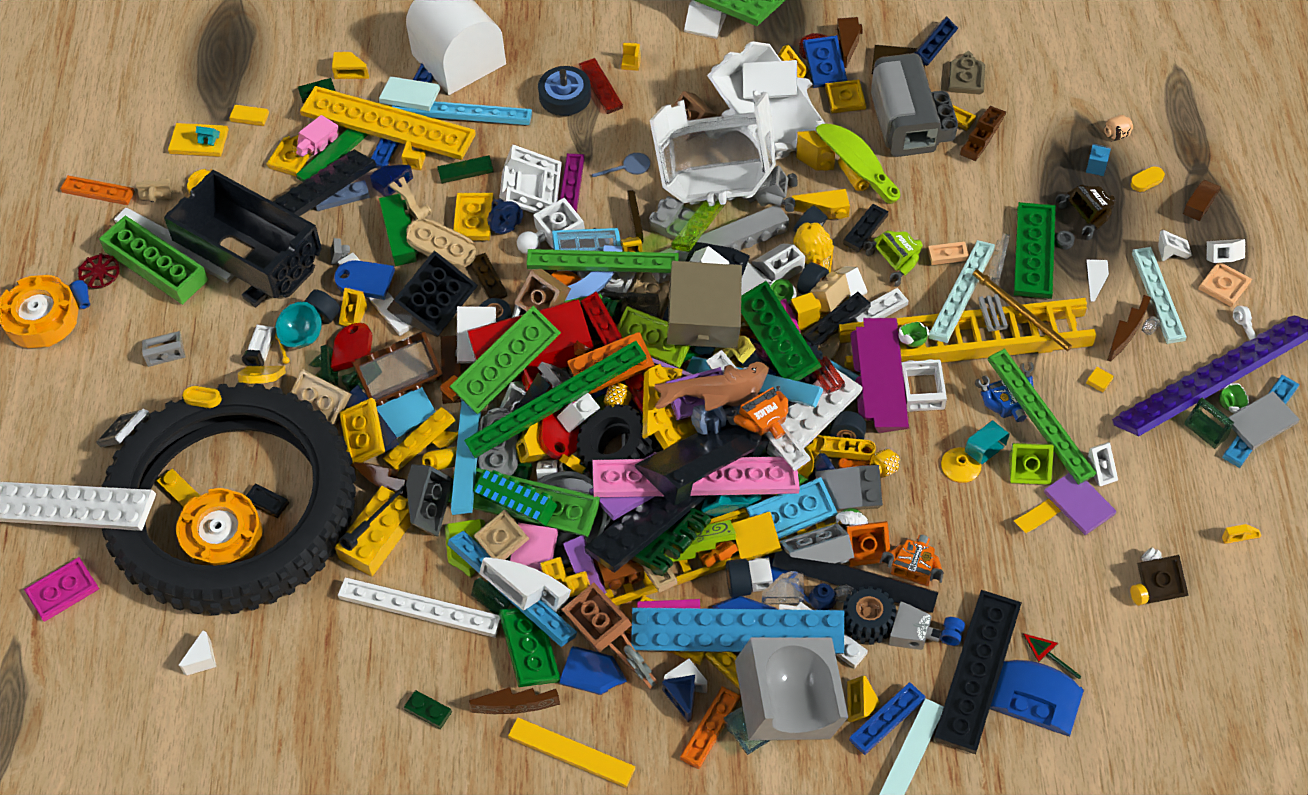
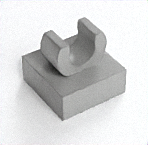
M333 238L330 249L331 264L338 265L340 258L343 259L350 253V246H341V239Z

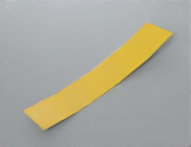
M1048 498L1031 511L1015 519L1014 522L1025 533H1028L1054 517L1061 510Z

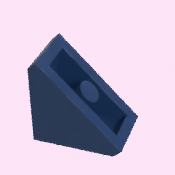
M695 675L662 681V691L687 722L691 721L696 693Z

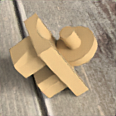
M148 179L136 183L140 200L156 202L157 199H172L173 197L169 179H161V181H151Z

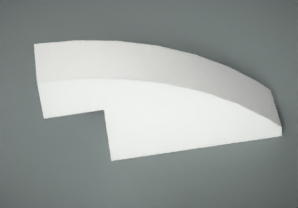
M487 557L482 560L479 574L523 611L539 600H542L555 612L567 605L571 590L551 576L529 566L508 560Z

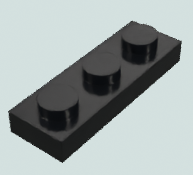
M872 204L843 239V244L859 252L863 248V244L871 238L888 217L889 211Z

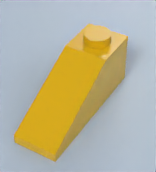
M846 189L792 196L795 200L794 211L805 213L814 205L827 215V219L849 217L850 204Z

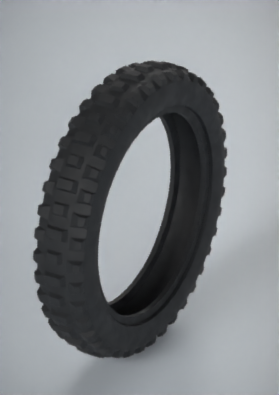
M237 383L235 387H228L227 384H218L216 389L220 392L222 400L216 407L205 408L188 405L182 396V399L176 403L172 400L165 403L164 410L160 412L155 410L150 413V419L146 423L140 422L135 427L136 432L133 436H126L123 440L124 445L113 455L114 462L106 470L107 476L102 487L151 490L156 478L164 467L181 451L204 438L219 433L239 430L264 432L286 440L303 453L313 470V486L310 500L296 526L272 548L241 562L213 566L192 564L179 560L162 551L148 537L146 522L142 531L102 528L103 537L105 540H108L106 547L110 555L116 557L114 560L120 571H125L124 574L132 585L139 584L140 591L146 595L153 594L158 602L162 604L169 602L174 609L180 611L188 608L194 614H201L203 611H209L211 615H220L222 611L237 614L247 607L251 611L259 608V604L267 601L270 604L275 603L284 593L291 595L295 592L296 586L300 583L307 584L316 573L315 571L320 572L326 566L325 561L336 553L335 547L339 543V539L345 534L352 519L351 516L353 515L355 505L354 497H356V488L353 483L356 481L354 468L350 466L353 461L350 452H346V442L342 436L338 435V430L334 424L328 422L326 415L320 410H314L312 403L307 400H298L297 395L292 392L284 394L281 388L272 387L271 389H265L263 384L257 383L253 387H248L246 383Z

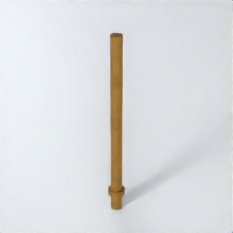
M978 269L973 272L972 275L980 281L979 283L982 286L985 285L995 294H998L1001 299L1063 349L1069 351L1072 348L1069 342L991 281L990 276L984 275Z

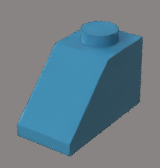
M1098 144L1092 145L1086 173L1104 176L1111 147Z

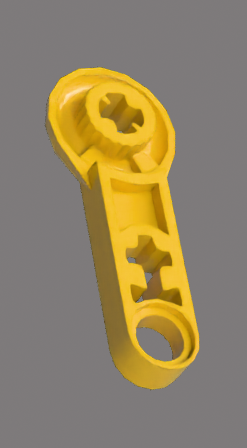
M820 434L810 442L809 446H806L812 452L814 458L819 453H825L827 457L870 460L871 456L876 453V445L872 441L822 436ZM869 447L872 449V452L863 453L861 450Z

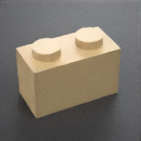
M837 272L828 273L810 291L815 299L818 298L820 301V312H832L851 294L846 274H838Z

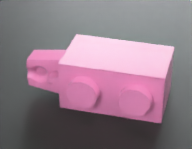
M320 115L299 132L296 154L303 157L311 153L315 156L318 152L323 151L327 145L337 139L338 125Z

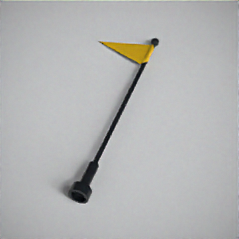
M443 431L432 443L439 449L448 448L458 438V432ZM406 483L367 521L364 520L352 533L347 532L339 539L343 548L351 551L358 544L357 539L370 527V523L407 488Z

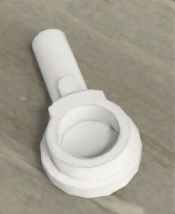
M1245 306L1235 307L1233 311L1234 320L1243 326L1249 340L1257 338L1252 328V317L1249 308Z

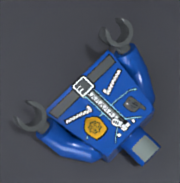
M1028 362L1029 369L1027 371L1024 368V363H1022L1019 369L1033 386V377L1030 375V372L1033 370L1034 365L1032 362ZM982 376L984 384H982L980 379H976L975 385L981 388L980 393L987 408L998 413L1002 418L1013 415L1016 422H1022L1027 418L1023 408L1002 380L989 384V378Z

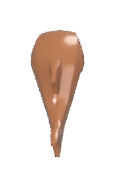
M762 362L752 363L740 370L732 365L724 366V375L655 384L654 389L661 395L655 408L666 407L677 398L686 395L704 399L705 411L716 409L722 405H743L758 395L769 368Z

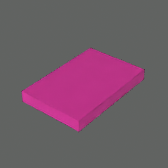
M80 557L24 590L41 619L45 622L99 590V587Z

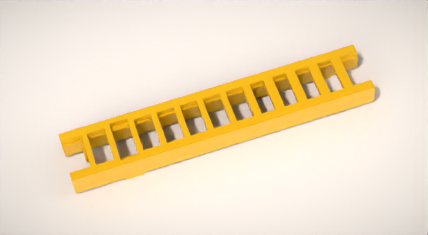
M1086 298L1023 304L1026 309L1041 321H1048L1049 327L1069 342L1072 348L1093 346L1096 338L1095 329L1077 331L1076 328L1077 322L1075 317L1085 316L1087 309ZM1004 306L1002 309L1007 324L1010 325L1013 338L1001 339L999 330L992 331L994 340L982 341L979 328L986 327L981 309L963 311L953 331L956 344L944 345L943 342L935 340L936 346L926 347L924 343L915 349H907L906 344L900 341L902 362L933 359L941 360V363L988 358L1004 348L1009 355L1038 352V354L1049 353L1053 350H1062L1063 348L1049 336H1040L1038 328L1011 306ZM995 307V311H996V314H997V318H998L999 324L1001 325V322H1000V319H999V316H998V313H997V310H996V307ZM987 308L991 324L995 326L990 309ZM939 314L896 318L898 331L905 324L921 322L924 326L928 327L930 332ZM1067 319L1070 332L1059 333L1055 320ZM864 322L839 324L838 336L840 343L851 342V332L856 330V327H864ZM1029 323L1032 336L1020 337L1017 324ZM972 329L975 342L963 343L960 330ZM853 355L845 356L844 367L857 372L854 369Z

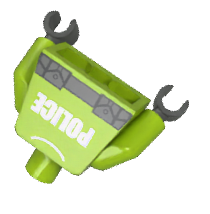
M888 230L876 237L875 241H866L863 244L864 251L866 250L867 256H871L875 252L874 247H876L896 271L899 270L898 273L894 272L890 275V282L893 279H898L895 282V287H898L901 284V277L903 275L906 276L917 264L923 245L919 239L914 240L908 232Z

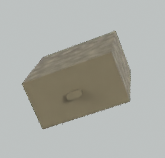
M672 261L669 282L667 344L737 349L741 328L742 265Z

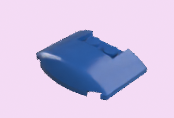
M1027 660L1004 661L990 709L1070 737L1084 689L1081 686L1079 687L1068 675L1048 665Z

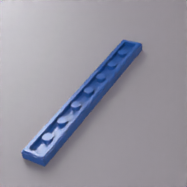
M421 64L413 80L431 83L433 75ZM381 138L371 156V159L376 162L377 167L375 168L386 170L399 145L398 142Z

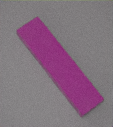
M567 153L560 200L565 198L577 213L585 154Z

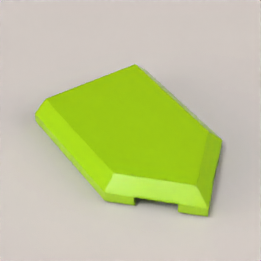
M482 519L449 523L444 526L448 563L463 571L470 578L475 574L476 570L448 546V540L465 531L480 545L473 535L485 526V520Z

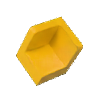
M623 43L622 70L639 71L641 59L640 44Z
M407 141L401 156L403 167L421 171L426 152L412 150L411 142Z

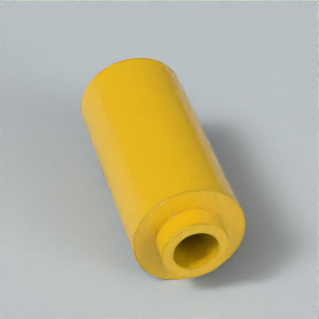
M839 158L838 165L856 191L866 190L870 183L858 176Z
M457 447L427 452L423 455L422 464L437 470L455 467Z

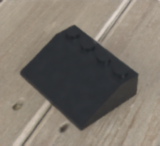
M434 250L391 302L387 310L402 322L438 337L457 313V307H462L478 285Z

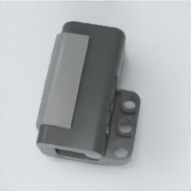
M912 53L877 59L874 65L871 95L887 148H890L891 154L895 157L931 153L936 150L939 143L953 141L956 137L958 122L950 96L945 91L931 92L921 57L918 54Z

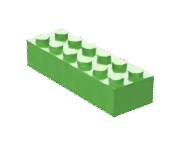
M126 215L99 238L105 253L114 256L117 261L182 305L208 281L203 266Z

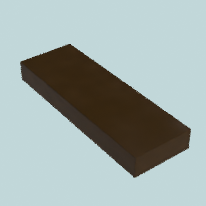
M629 190L627 191L634 235L639 237L643 244V230L635 191Z
M486 253L475 256L470 266L487 298L502 299L507 297V292Z

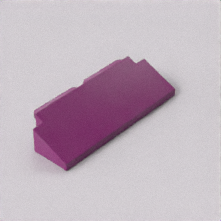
M863 318L864 327H856V330L851 332L854 369L857 372H861V376L857 377L855 382L863 387L862 392L857 396L859 415L863 419L866 418L867 421L874 420L878 433L910 429L897 319Z

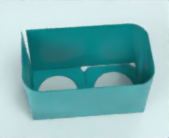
M992 420L968 438L964 452L982 465L1007 445L1010 433Z

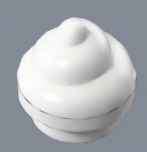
M1151 547L1143 554L1141 560L1144 562L1162 558L1161 552Z

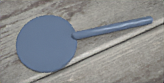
M632 153L624 159L622 166L594 173L592 177L624 168L628 173L634 175L643 174L649 169L650 160L645 154Z

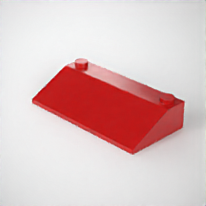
M579 299L538 310L561 334L526 369L542 373L537 368L541 362L560 368L567 367L568 360L578 357L574 355L573 348L576 341L594 350ZM523 315L467 330L475 361ZM518 375L512 382L521 380L520 375Z

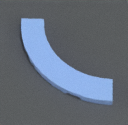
M604 245L603 251L623 252V247ZM591 271L582 280L568 286L571 290L566 300L586 297L596 291L598 293L609 283L615 271Z

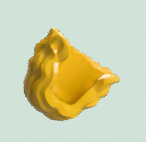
M803 223L797 229L793 244L805 255V263H821L828 256L832 255L834 247L832 239L819 223Z

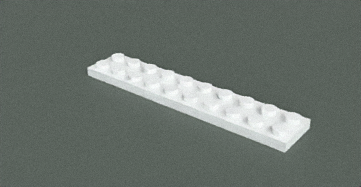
M0 482V522L142 531L156 493L153 490Z

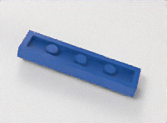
M909 682L849 737V741L861 753L866 755L925 700L926 696Z

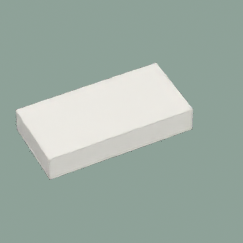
M256 325L248 350H260L264 362L276 332L275 327Z

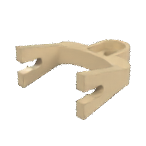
M404 177L398 179L402 187H399L395 182L389 184L393 190L406 200L408 210L405 211V215L409 214L411 221H422V219L432 214L427 204L420 208L418 207Z

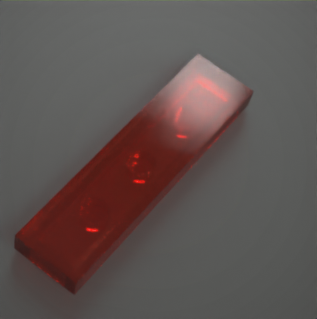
M593 58L579 63L580 69L589 77L591 88L605 112L610 114L623 109L622 102L597 60Z

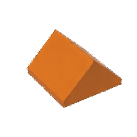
M887 521L846 526V532L849 534L854 558L849 559L850 566L879 563L882 554L890 552Z

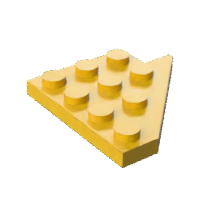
M659 364L644 372L642 437L645 439L654 434L664 450L697 433L692 424L691 417L679 421L676 420L671 403L660 409L655 408L656 403L661 397L660 393L654 389L655 384H664L671 381L666 371Z

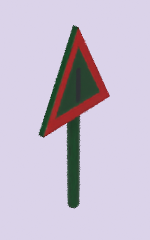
M1023 633L1038 663L1047 655L1076 678L1081 679L1080 674L1050 652L1058 645L1057 642Z

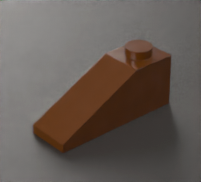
M858 17L837 18V36L845 68H847L859 43L860 34L863 33L862 24H859Z

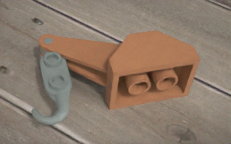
M594 582L562 608L568 619L597 652H601L608 646L639 676L649 689H652L658 683L642 656L635 651L623 633L632 625L631 622ZM618 636L626 645L624 651L628 656L627 659L611 643Z

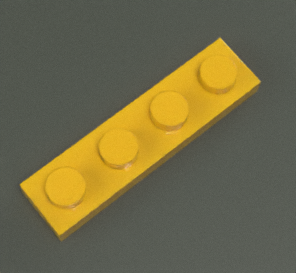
M440 407L383 458L384 461L391 468L398 469L399 471L456 420L449 412Z

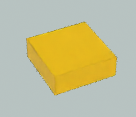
M1096 367L1087 379L1086 384L1103 393L1114 376Z

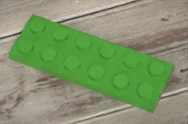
M532 306L453 382L450 388L478 415L561 332Z

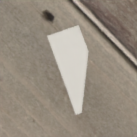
M1087 260L1090 300L1093 302L1096 300L1109 275L1107 260Z

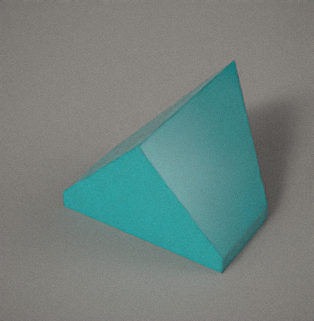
M709 495L705 498L701 510L703 513L718 517L747 506L751 502L742 495Z

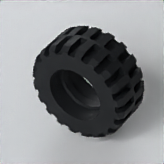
M615 404L614 407L609 405L603 410L595 411V415L589 416L586 419L587 423L582 425L580 428L581 433L577 437L579 442L576 445L579 452L578 456L592 474L593 460L644 459L654 453L653 449H656L657 444L654 434L645 439L642 437L643 415L637 409H633L632 406H623L622 404ZM624 433L630 434L627 443L619 451L612 454H603L606 445L612 438Z

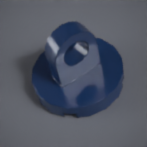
M501 198L492 201V210L487 218L488 225L497 234L509 233L515 229L514 227L517 224L521 223L523 211L516 202H504Z

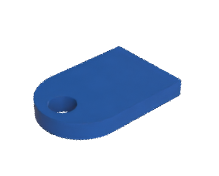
M352 260L343 263L337 268L334 279L337 288L343 293L346 287L363 291L365 297L385 300L395 268L392 265ZM343 274H349L347 278H340Z

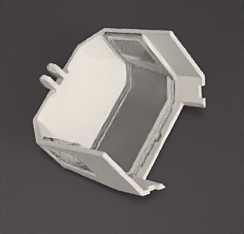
M752 91L755 112L687 120L684 100L678 101V105L671 107V105L662 106L650 119L662 187L681 202H689L691 205L707 200L709 206H714L715 201L718 199L720 204L724 205L726 200H732L738 196L750 198L755 195L776 165L768 92H760L759 95L758 91Z

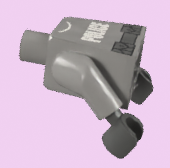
M779 165L774 167L755 195L747 198L750 203L757 200L761 206L771 203L779 206L782 204L785 205L787 212H793L795 200L792 197L786 198L787 186L796 187L798 185L796 174L791 173L786 176Z

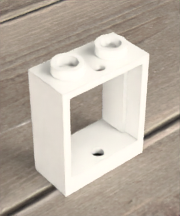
M928 359L925 361L909 360L902 362L907 411L944 410L947 397L941 360ZM934 375L937 393L910 394L907 376Z

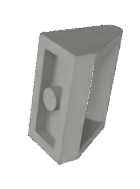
M180 331L142 340V353L148 367L186 357ZM176 340V342H173V343H169V344H165V345H161V346H157V347H153V348H149V347H148V346H152V345H156V344H160V343H164V342Z

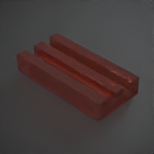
M823 356L822 360L818 359L822 366L820 368L833 386L830 388L818 369L814 371L813 374L826 393L830 394L844 388V380L828 357Z

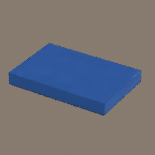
M837 35L803 40L813 88L825 87V83L848 81Z

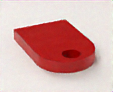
M354 323L346 326L337 334L331 361V368L334 372L353 367L351 361L371 353L373 334L367 324Z
M568 405L540 421V446L548 456L560 460L563 454L568 457L571 454L573 455L577 450L576 445L579 443L577 441L579 426L568 432L557 418ZM555 445L562 449V453L556 451Z

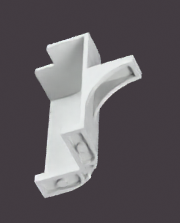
M750 42L741 53L730 52L726 54L723 58L724 60L711 69L707 76L730 108L724 111L722 116L755 112L754 99L743 98V63L781 61L770 44ZM797 77V97L769 98L775 160L789 156L791 151H796L797 132L815 131L818 125L825 124L808 97L807 89L812 85L809 79ZM757 124L706 131L707 135L711 138H718L732 130L740 131L752 140L762 155L759 133H755ZM766 135V136H765V143H766V149H767L768 159L770 160L769 147H768V137H767V135Z

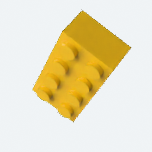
M381 486L347 532L352 533L364 520L367 521L395 492ZM398 495L370 523V527L357 539L358 544L351 551L343 548L339 541L335 547L339 560L373 577L411 525L408 499Z

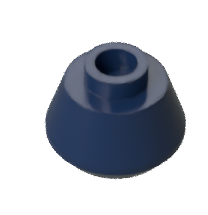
M819 453L814 459V473L816 471L835 469L825 453Z
M818 584L810 591L809 602L817 610H830L837 602V594L830 585Z

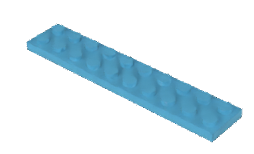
M632 608L631 645L635 651L741 652L751 637L832 638L835 654H844V610Z

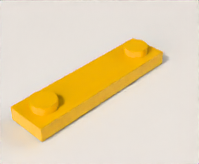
M173 468L157 480L158 484L183 508L191 498L201 496Z

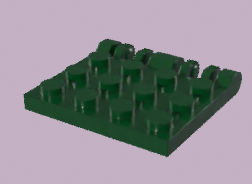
M690 509L686 515L631 560L651 569L654 574L664 576L668 568L673 565V561L670 558L678 559L692 544V541L697 538L694 531L701 533L711 522V518L699 510Z

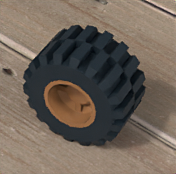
M868 586V589L860 587L859 591L855 589L851 595L848 594L846 601H844V629H846L848 636L852 635L854 641L860 640V644L869 642V645H874V641L880 643L883 638L887 639L889 633L892 632L896 616V606L892 598L888 599L889 594L887 592L882 593L880 588L874 590L872 586Z

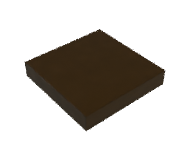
M1179 555L1137 563L1141 583L1145 586L1149 595V600L1146 604L1189 596Z

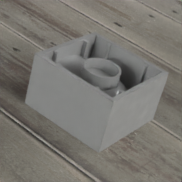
M751 637L736 658L735 665L749 741L831 739L847 720L848 713L832 638Z

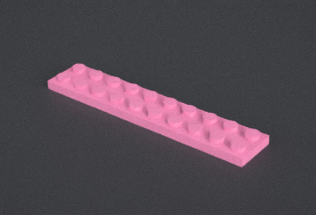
M742 457L693 483L690 496L799 494L798 471H793L783 457ZM644 459L593 460L594 497L664 495L635 468V464Z

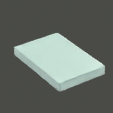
M390 77L379 97V103L430 111L440 91V84Z

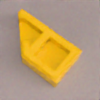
M1243 524L1227 527L1222 539L1224 544L1260 538L1261 533L1259 529Z

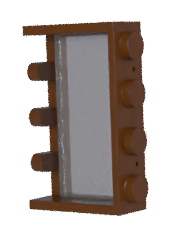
M423 331L351 361L364 393L368 398L375 399L376 407L385 404L386 399L393 397V399L399 398L404 395V391L409 389L415 391L422 387V383L427 381L429 384L439 380L438 376L443 375L428 338Z

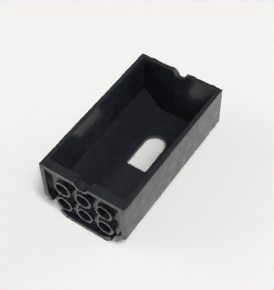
M212 170L191 189L189 198H182L164 216L172 241L273 298H279V296L290 297L313 273L316 266L313 264L315 256H319L322 249L315 224L215 170ZM232 237L252 247L254 250L246 258H243L220 244L224 239Z

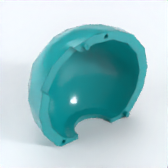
M308 302L290 304L281 312L275 325L280 343L295 349L311 345L320 334L322 326L321 316L315 307Z

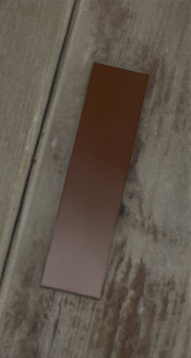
M457 335L440 336L442 384L453 375L458 378L461 376V363H457V356H455ZM442 392L443 404L458 403L462 400L459 397L457 400L453 402L448 396H446Z

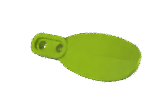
M820 124L816 127L815 131L820 138L858 176L868 181L885 202L893 204L900 198L899 189L886 176L876 155L858 135L834 124Z

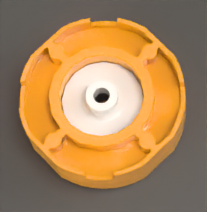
M37 275L22 278L17 281V286L10 291L6 289L0 297V324L8 338L21 347H50L68 336L77 323L78 304L69 286L61 282L58 277Z
M225 488L209 489L208 493L197 498L194 496L184 505L176 524V534L185 556L192 564L227 565L250 559L255 555L262 538V524L257 510L248 497L242 493Z

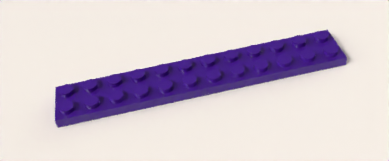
M1296 315L1288 317L1282 323L1276 324L1266 332L1258 334L1257 338L1244 342L1238 348L1228 351L1227 354L1214 359L1208 365L1198 368L1194 373L1184 376L1178 382L1168 385L1164 390L1152 394L1150 398L1135 404L1134 407L1127 411L1121 412L1112 419L1114 426L1138 437L1308 340V320Z

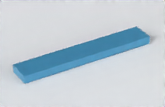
M1281 375L1269 393L1273 391L1287 404L1300 384ZM1237 435L1222 458L1241 468L1253 450Z

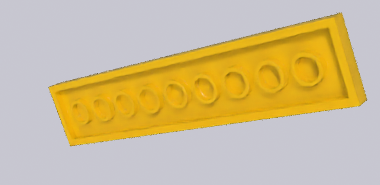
M318 86L314 87L300 110L301 115L317 119L320 115H323L341 127L405 145L407 141H410L413 147L459 160L463 159L476 135L474 129Z

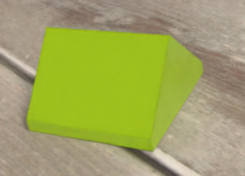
M1012 443L1009 455L1010 483L1051 484L1054 445Z

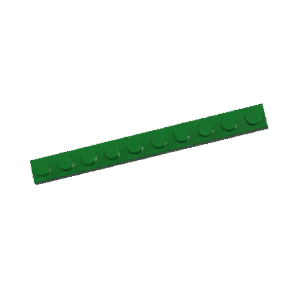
M634 341L464 441L474 458H477L646 360V354L637 341Z

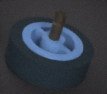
M558 66L545 72L539 80L538 92L540 103L546 111L552 114L569 116L579 113L587 107L591 100L590 79L579 68Z

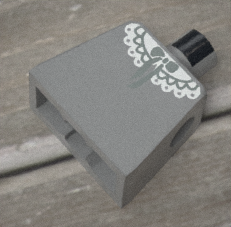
M900 602L890 635L889 645L922 650L926 639L935 642L939 641L941 630L930 627L932 618L930 614Z

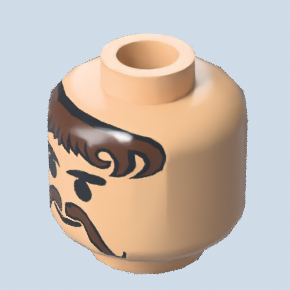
M1118 115L1107 120L1104 131L1107 137L1117 141L1131 134L1133 124L1129 117Z

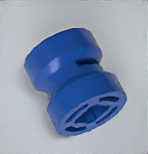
M946 617L940 640L947 645L958 646L961 642L962 636L960 634L964 631L965 623L956 617Z

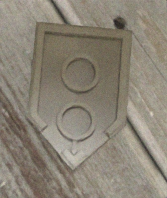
M967 51L962 57L950 62L949 91L979 95L984 92L985 64L982 61H978L970 51Z

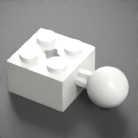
M563 198L533 214L535 227L538 232L527 231L520 234L517 239V248L521 253L527 255L528 249H539L540 243L546 240L549 246L554 249L552 231L585 229L584 221L568 201ZM560 240V245L566 243L569 240Z

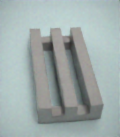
M995 294L994 297L990 295L986 296V298H983V296L979 297V305L988 332L1007 329L1008 324L998 294ZM993 302L995 303V307H996V310H997V313H998V316H999L1001 325L999 324V321H998V318H997V314H996V311H995ZM985 303H988V305H989V309H990V312H991V315H992V318H993V321H994L995 326H992V324H991V320H990V317H989V314H988V311H987V308H986Z

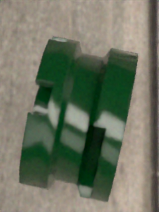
M605 297L603 303L614 323H617L621 313L622 302L617 299L613 301L611 298Z

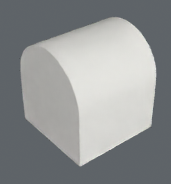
M414 0L406 17V26L412 55L420 64L424 65V68L433 75V79L440 84L448 95L506 65L502 32L474 0Z

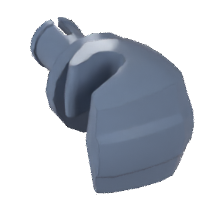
M705 404L694 406L691 415L692 424L700 434L706 435L708 431H715V434H717L722 427L726 426V420H728L726 416H734L732 410L735 409L740 414V406L727 408L720 406L710 411H705Z

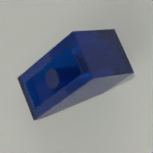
M410 165L382 166L370 175L372 187L384 197L396 192L389 184L395 182L399 187H402L398 179L404 177L406 183L413 179Z

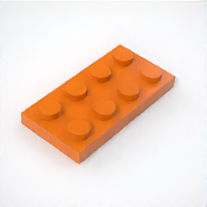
M640 332L567 361L574 377L634 341H637L646 354V360L589 392V394L646 372L654 367L655 364Z

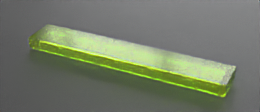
M718 199L715 201L714 206H709L707 200H705L673 240L671 248L673 250L690 252L725 204L721 205Z

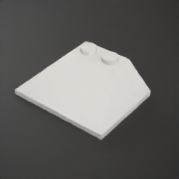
M512 144L502 170L499 199L501 198L504 202H516L521 209L532 213H537L558 201L562 162Z

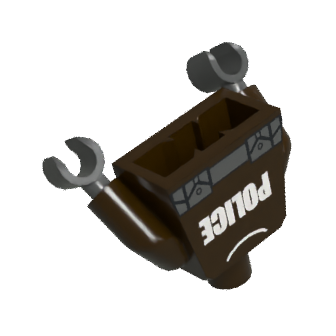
M1079 185L1067 192V195L1059 194L1056 197V203H1059L1060 209L1065 208L1069 200L1088 224H1092L1091 226H1085L1082 230V235L1086 232L1090 233L1087 235L1086 240H1090L1093 237L1094 230H1098L1109 220L1115 204L1114 196L1107 195L1099 186Z

